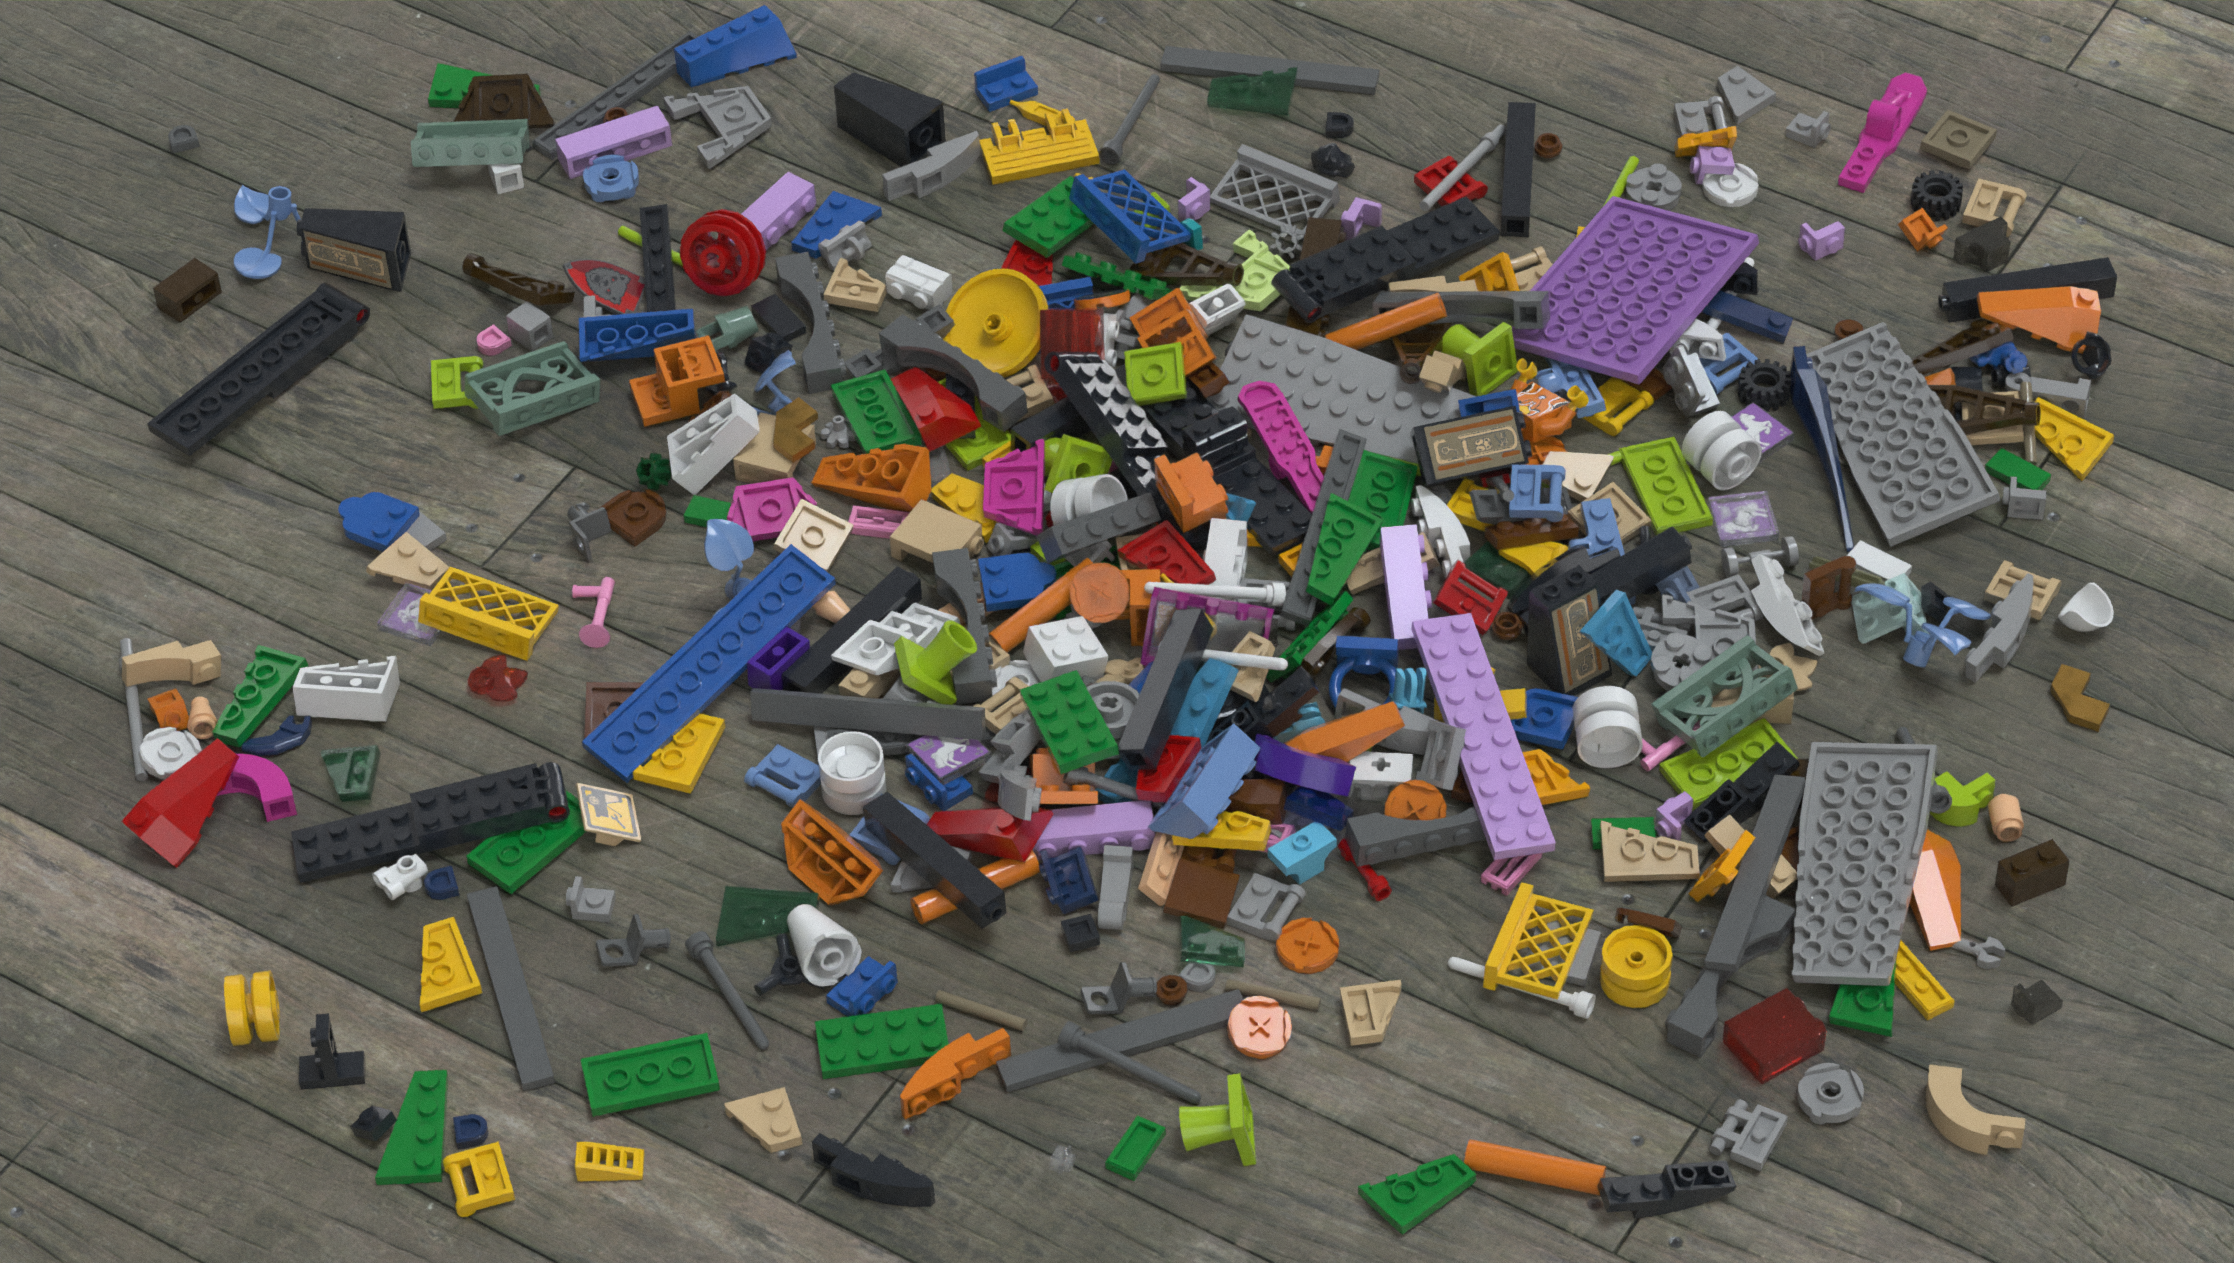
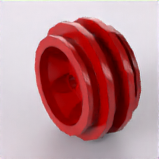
M720 209L707 212L688 226L681 239L680 258L685 273L696 286L709 294L724 297L740 293L758 279L765 266L766 248L761 233L752 221L738 212ZM710 232H717L718 238H713ZM738 255H741V263L737 260ZM725 269L730 270L732 274L725 273Z

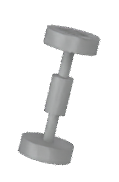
M1793 536L1783 537L1781 540V550L1770 552L1768 549L1751 552L1746 557L1737 558L1732 547L1721 550L1722 567L1727 578L1738 575V564L1749 562L1752 565L1751 560L1759 554L1770 559L1783 556L1787 567L1795 566L1799 563L1798 547Z

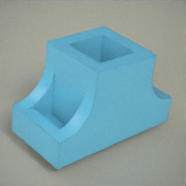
M1316 820L1268 848V858L1286 876L1290 875L1300 885L1324 871L1325 859L1337 847V839L1319 820Z

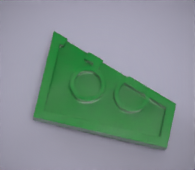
M1455 1154L1419 1165L1416 1171L1401 1176L1395 1173L1387 1176L1386 1181L1370 1185V1183L1358 1186V1194L1403 1235L1476 1182V1173Z

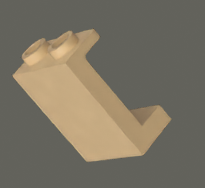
M760 412L758 416L760 432L733 459L736 480L754 484L793 477V471L800 459L792 463L774 449L773 439L776 415ZM810 424L801 431L815 441L816 445L814 425Z
M922 499L890 536L891 557L900 561L908 553H911L933 563L932 552L968 548L971 560L975 554L980 553L984 545L982 524Z

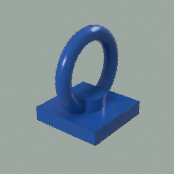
M1337 636V667L1329 681V696L1334 707L1336 708L1338 696L1341 692L1342 680L1351 669L1361 674H1375L1382 671L1389 681V693H1393L1396 668H1398L1399 662L1398 639ZM1389 695L1383 704L1391 702Z

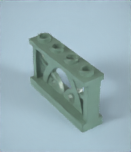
M528 119L418 123L416 136L411 140L412 165L414 167L522 163L524 153L530 147Z
M562 341L467 373L465 375V396L475 403L493 424V430L496 434L501 436L599 402L600 379L595 373L591 374L569 350L568 344ZM565 367L567 370L560 374V368ZM526 379L547 382L544 391L535 394L514 392L518 383ZM501 402H502V405H500V406H496V405H495V403H501Z
M1746 635L1651 704L1661 727L1665 730L1669 729L1695 749L1701 757H1705L1795 692L1798 686L1791 668L1781 664L1758 647L1751 637ZM1757 665H1760L1762 667L1752 671V668H1754ZM1764 675H1772L1769 678L1761 677ZM1743 686L1739 699L1733 704L1711 707L1713 697L1723 689H1734ZM1683 718H1688L1686 724L1681 721ZM1700 720L1701 727L1694 731V725Z

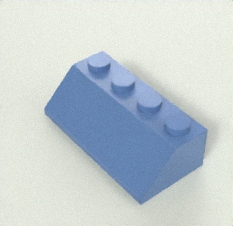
M1232 724L1200 749L1167 803L1164 802L1148 827L1155 832L1189 839L1195 838L1202 832L1208 834L1218 823L1216 816L1221 814L1230 805L1231 800L1229 796L1233 795L1243 785L1242 776L1249 773L1256 765L1257 761L1254 758L1261 748L1235 724Z

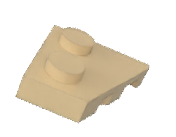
M1249 631L1232 652L1273 657L1275 647L1271 641ZM1231 665L1239 671L1230 690L1257 702L1268 669Z

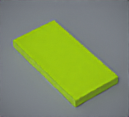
M946 378L938 381V383L946 388ZM976 396L975 415L981 424V427L976 429V438L955 439L945 444L967 471L982 465L983 457L1011 440V434L1008 430L1002 432L983 419L982 409Z
M1675 437L1619 448L1623 467L1645 514L1652 520L1651 527L1655 536L1672 526L1679 533L1713 525L1711 512Z
M1763 718L1746 726L1705 757H1701L1695 749H1692L1660 763L1659 771L1678 795L1686 792L1693 798L1692 811H1694L1726 780L1730 779L1734 782L1777 741L1796 759L1798 758L1769 722Z

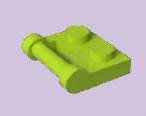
M470 356L431 360L432 403L434 409L467 405L478 409L475 403L465 396V391L462 392L461 372L468 371L470 373L482 369L483 360L480 357Z

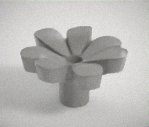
M840 415L835 416L833 422L827 423L825 429L821 430L820 437L827 439L826 446L829 448H834L837 443H839L841 448L849 447L848 440L856 441L845 418Z

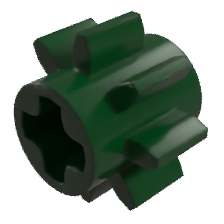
M650 453L649 458L641 457V461L636 469L637 476L640 479L638 483L647 485V488L652 490H658L659 485L668 486V481L672 476L671 466L669 465L670 459L662 458L661 454Z

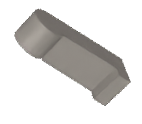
M2022 372L2011 373L2006 377L2005 392L2020 391V383L2030 382L2032 384L2033 402L2039 397L2082 419L2085 418L2090 398L2091 380L2079 378L2078 384L2029 377Z
M1104 845L1098 928L1123 930L1134 868L1133 847Z

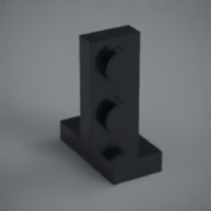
M329 1013L316 1014V1028H310L312 1048L317 1047L315 1048V1055L299 1056V1084L301 1090L365 1084L366 1058L364 1051L338 1053Z

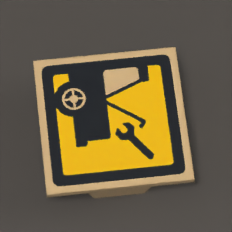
M576 783L584 831L596 833V843L616 846L624 839L641 842L632 794Z

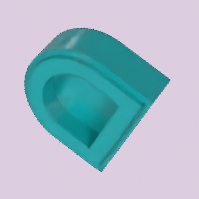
M1190 218L1181 221L1180 223L1191 233L1190 240L1184 243L1196 250L1203 249L1202 226Z

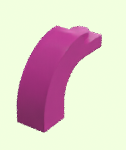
M237 754L239 759L224 790L218 792L217 796L241 792L256 797L263 805L267 822L297 815L291 786L285 773L277 765L265 758L250 754Z

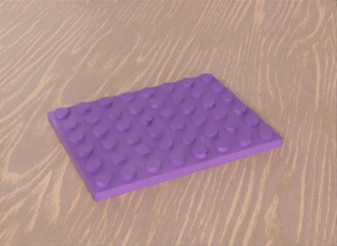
M1612 196L1530 290L1549 291L1550 320L1543 329H1515L1512 326L1515 349L1640 384L1759 244L1758 235Z

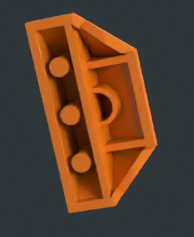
M801 799L798 800L781 823L788 869L831 906L864 896L883 872L880 863L875 857L837 824Z

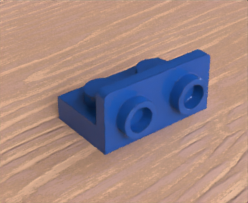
M1023 56L974 73L975 93L989 112L1011 105L1009 104L1010 100L1019 102L1038 95V86L1027 73Z
M912 754L905 757V775L908 781L914 786L917 785L923 791L926 799L931 804L935 803L942 811H946L973 794V786L956 769L939 777L922 758L917 760Z
M868 956L855 968L853 973L846 976L826 995L827 1003L847 1017L869 1013L875 1006V1003L885 994L892 992L898 983L896 964L889 961L883 966Z

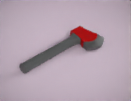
M1512 469L1479 476L1482 487H1493L1507 502L1512 501L1514 498L1513 491L1506 484L1511 483Z

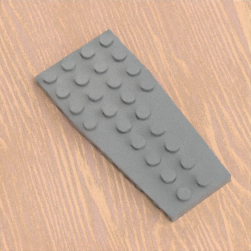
M1246 314L1220 368L1230 383L1224 386L1220 393L1209 396L1206 399L1218 411L1231 406L1234 407L1246 420L1247 427L1255 429L1246 411L1237 401L1238 395L1243 386L1256 381L1275 383L1285 396L1312 445L1319 446V443L1333 446L1339 429L1366 438L1367 441L1364 448L1366 451L1418 464L1410 432L1412 428L1461 417L1458 400L1476 396L1453 387L1450 392L1443 389L1441 393L1433 392L1424 387L1425 383L1421 380L1416 384L1405 383L1400 377L1401 367L1332 340ZM1407 370L1409 374H1416L1412 371Z
M1884 322L1806 354L1807 357L1812 358L1813 369L1817 371L1827 385L1836 437L1855 483L1890 547L2000 501L1996 487L1965 433L1950 412L1941 405L1940 398L1934 391H1931L1924 376L1918 373L1913 365V361L1909 355H1905L1900 347V343L1896 337L1890 334Z
M1811 743L1799 826L1798 889L1795 900L1797 908L1794 919L1795 944H1793L1794 964L1792 970L1794 982L1890 985L1928 827L1931 793L1938 755L1937 745Z

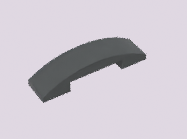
M940 304L916 318V321L925 329L938 334L942 339L955 325L954 320ZM866 348L844 362L845 367L854 378L884 369L889 376L907 367L899 365L882 354L881 349L872 354Z
M1562 487L1561 493L1563 514H1568V511L1572 509L1567 487ZM1550 488L1541 489L1540 504H1549ZM1496 489L1472 490L1469 492L1476 518L1480 522L1496 525L1501 521L1516 522L1525 519L1509 517L1510 502L1505 501L1500 494H1497Z

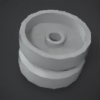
M1102 681L1087 687V690L1117 745H1119L1138 700L1139 693L1128 684L1116 681ZM1117 754L1106 759H1117L1121 756Z

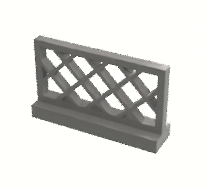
M1243 144L1237 151V160L1210 195V203L1278 231H1281L1280 225L1282 224L1286 226V230H1291L1293 227L1291 222L1307 219L1308 222V217L1322 218L1330 206L1335 208L1340 201L1337 182ZM1239 170L1248 172L1252 176L1238 181L1235 178ZM1270 181L1275 184V187L1260 190L1258 183ZM1254 184L1256 192L1245 195L1240 194L1239 188ZM1235 189L1237 197L1230 199L1220 197L1223 192ZM1290 190L1299 194L1298 197L1284 200L1282 196L1283 192ZM1278 194L1279 202L1264 205L1263 197ZM1259 199L1261 204L1260 207L1249 209L1244 207L1243 203ZM1316 200L1322 203L1318 208L1307 210L1305 202ZM1302 204L1303 212L1288 215L1286 207ZM1283 209L1285 215L1273 219L1268 217L1267 212ZM1307 225L1303 230L1296 228L1295 232L1298 235H1305Z

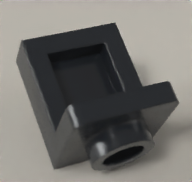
M767 333V335L751 338L744 364L763 374L780 354L785 353L787 350L792 351L793 345L784 341L783 337L776 333Z

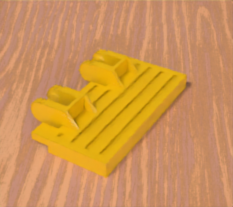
M1068 108L1061 109V120L1064 124L1056 126L1052 112L1044 113L1045 122L1050 135H1046L1044 127L1022 131L1020 135L1015 119H1010L1007 126L1011 135L1003 136L998 122L991 123L996 146H993L991 138L980 140V147L992 185L1100 164L1099 153L1086 119L1074 121V128Z

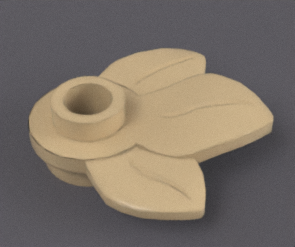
M1791 643L1778 645L1771 650L1770 655L1792 669L1798 686L1796 691L1807 690L1812 687V682L1808 677L1815 671L1817 660L1794 656V648Z
M1134 658L1128 662L1121 659L1108 661L1105 669L1106 675L1096 680L1095 684L1102 681H1116L1129 684L1146 666L1140 664L1141 658Z

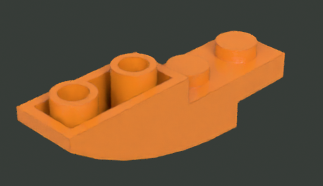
M1001 1028L977 1041L972 1038L970 1033H967L928 1059L916 1071L900 1095L903 1118L906 1120L914 1115L924 1113L928 1108L936 1104L951 1100L962 1092L961 1080L971 1078L979 1071L994 1064L996 1065V1061L1010 1057V1036L1005 1029Z

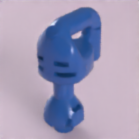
M2011 341L1970 357V360L1979 367L1989 364L1996 368L1997 365L2002 364L2012 374L2022 372L2023 367L2026 368L2027 365L2026 356L2018 351Z

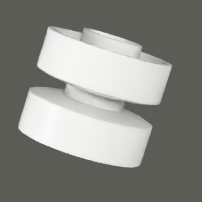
M1715 411L1701 418L1689 430L1682 444L1683 457L1718 490L1734 488L1746 480L1757 467L1762 453L1761 445L1724 411Z
M1110 474L1061 481L1055 487L1051 497L1050 509L1054 526L1127 501L1126 491L1121 482Z
M1602 686L1590 689L1576 699L1572 710L1577 749L1580 758L1585 763L1598 768H1615L1630 763L1640 754L1643 742L1637 701L1633 694L1620 687Z
M843 732L829 738L822 745L818 754L822 797L825 803L832 810L841 814H864L863 806L886 792L884 758L881 745L875 738L862 732Z

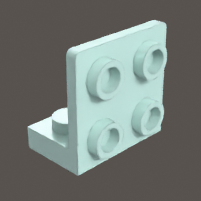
M1905 573L1885 581L1886 586L1896 589L1910 598L1909 603L1912 605V635H1915L1916 631L1929 634V632L1921 628L1922 623L1927 622L1925 612L1921 607V592ZM1865 591L1852 596L1858 639L1862 644L1900 627H1903L1906 632V610L1902 606L1887 603Z

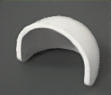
M2088 583L2068 601L2060 611L2058 618L2072 630L2089 632L2109 625L2112 622L2114 611L2107 594L2097 584Z

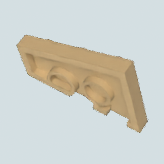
M1601 821L1600 832L1604 882L1699 879L1697 845L1663 836L1655 838L1640 834V830L1632 828L1624 830L1611 826L1612 823Z

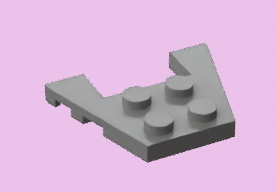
M749 86L714 90L713 95L699 96L698 93H689L687 98L674 99V96L663 98L664 106L674 120L701 111L718 135V139L697 146L698 155L708 169L772 126L771 117Z
M1662 595V624H1694L1695 638L1711 649L1712 660L1746 635L1751 637L1756 644L1754 619L1719 609L1715 612L1701 608L1695 602L1688 601L1683 603L1673 600V596Z

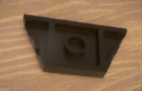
M528 73L473 76L468 86V93L463 97L459 105V111L453 121L528 119L529 129L551 128L555 125Z

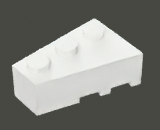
M734 393L669 434L667 440L672 479L693 495H696L760 432L757 410Z
M1211 518L1207 548L1203 553V560L1214 571L1216 581L1209 585H1241V579L1245 577L1247 567V521ZM1212 597V598H1218V599H1223V600L1238 602V598H1219V597ZM1219 614L1208 616L1217 626L1234 627L1235 617Z
M389 656L387 657V662L368 664V659L358 660L357 666L339 668V663L300 668L293 685L296 714L298 716L386 722L400 685L397 657Z

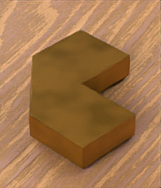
M799 397L776 412L773 439L774 449L792 463L815 449V441L801 430L818 420V412Z
M2061 664L2051 684L2050 692L2063 707L2064 715L2070 723L2099 732L2108 714L2110 704L2083 695L2090 681L2091 673Z

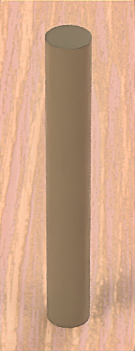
M2030 382L2020 383L2021 399L2027 400V402H2033L2032 384ZM2023 425L2025 461L2037 465L2035 426Z
M1227 979L1225 986L1226 992L1239 989L1241 995L1250 997L1264 996L1272 998L1279 1003L1319 1010L1321 1005V998L1231 979Z
M939 990L936 994L935 1002L1020 1031L1026 1029L1027 1019Z

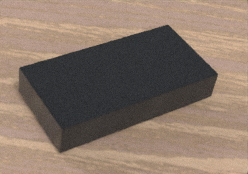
M776 294L751 305L752 313L771 333L781 335L784 341L788 342L806 333L805 324Z

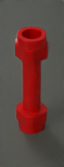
M1342 839L1338 844L1341 855L1347 862L1351 860L1367 881V890L1371 896L1377 901L1387 898L1391 894L1392 889L1383 875L1378 876L1370 864L1357 867L1346 839Z

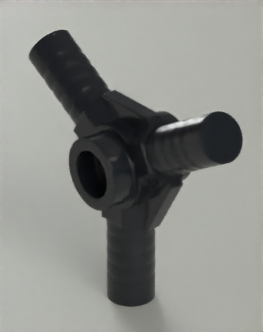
M778 935L776 942L779 957H777L772 967L771 975L754 985L756 993L762 996L777 985H797L802 982L824 990L826 986L814 985L803 975L798 958L791 953L788 935Z

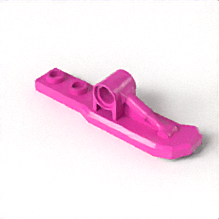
M1905 72L1891 78L1881 100L1874 99L1868 110L1866 124L1859 134L1858 146L1838 177L1839 186L1864 193L1883 160L1896 151L1920 111L1927 95V88L1920 76Z
M1256 381L1243 386L1237 401L1246 411L1269 452L1268 462L1272 474L1278 480L1288 477L1303 506L1312 514L1324 477L1316 464L1315 449L1285 396L1275 383Z

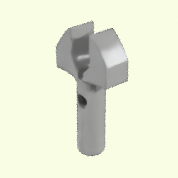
M1988 937L1986 942L1980 944L1961 938V941L1956 942L1951 947L1974 955L1977 959V966L1984 969L1999 967L2001 963V958L1988 955L1987 953H1994L2003 958L2005 957L2004 946L1998 939Z

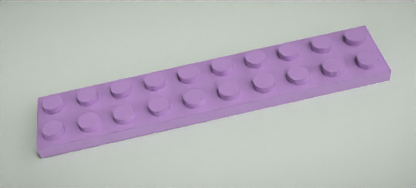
M1471 613L1412 621L1411 630L1444 722L1466 729L1465 744L1461 750L1459 764L1493 859L1497 860L1554 851L1556 842Z

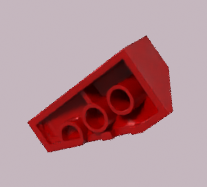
M914 367L891 378L929 452L981 427L979 420L968 403L918 367Z
M217 738L143 796L121 822L177 868L198 844L202 836L199 833L206 817H211L214 811L212 807L218 792L224 790L239 756Z
M1001 807L934 812L927 826L950 846L1025 862L1054 814L1051 810L1039 808L1038 812L1032 813L1031 821L1015 817Z

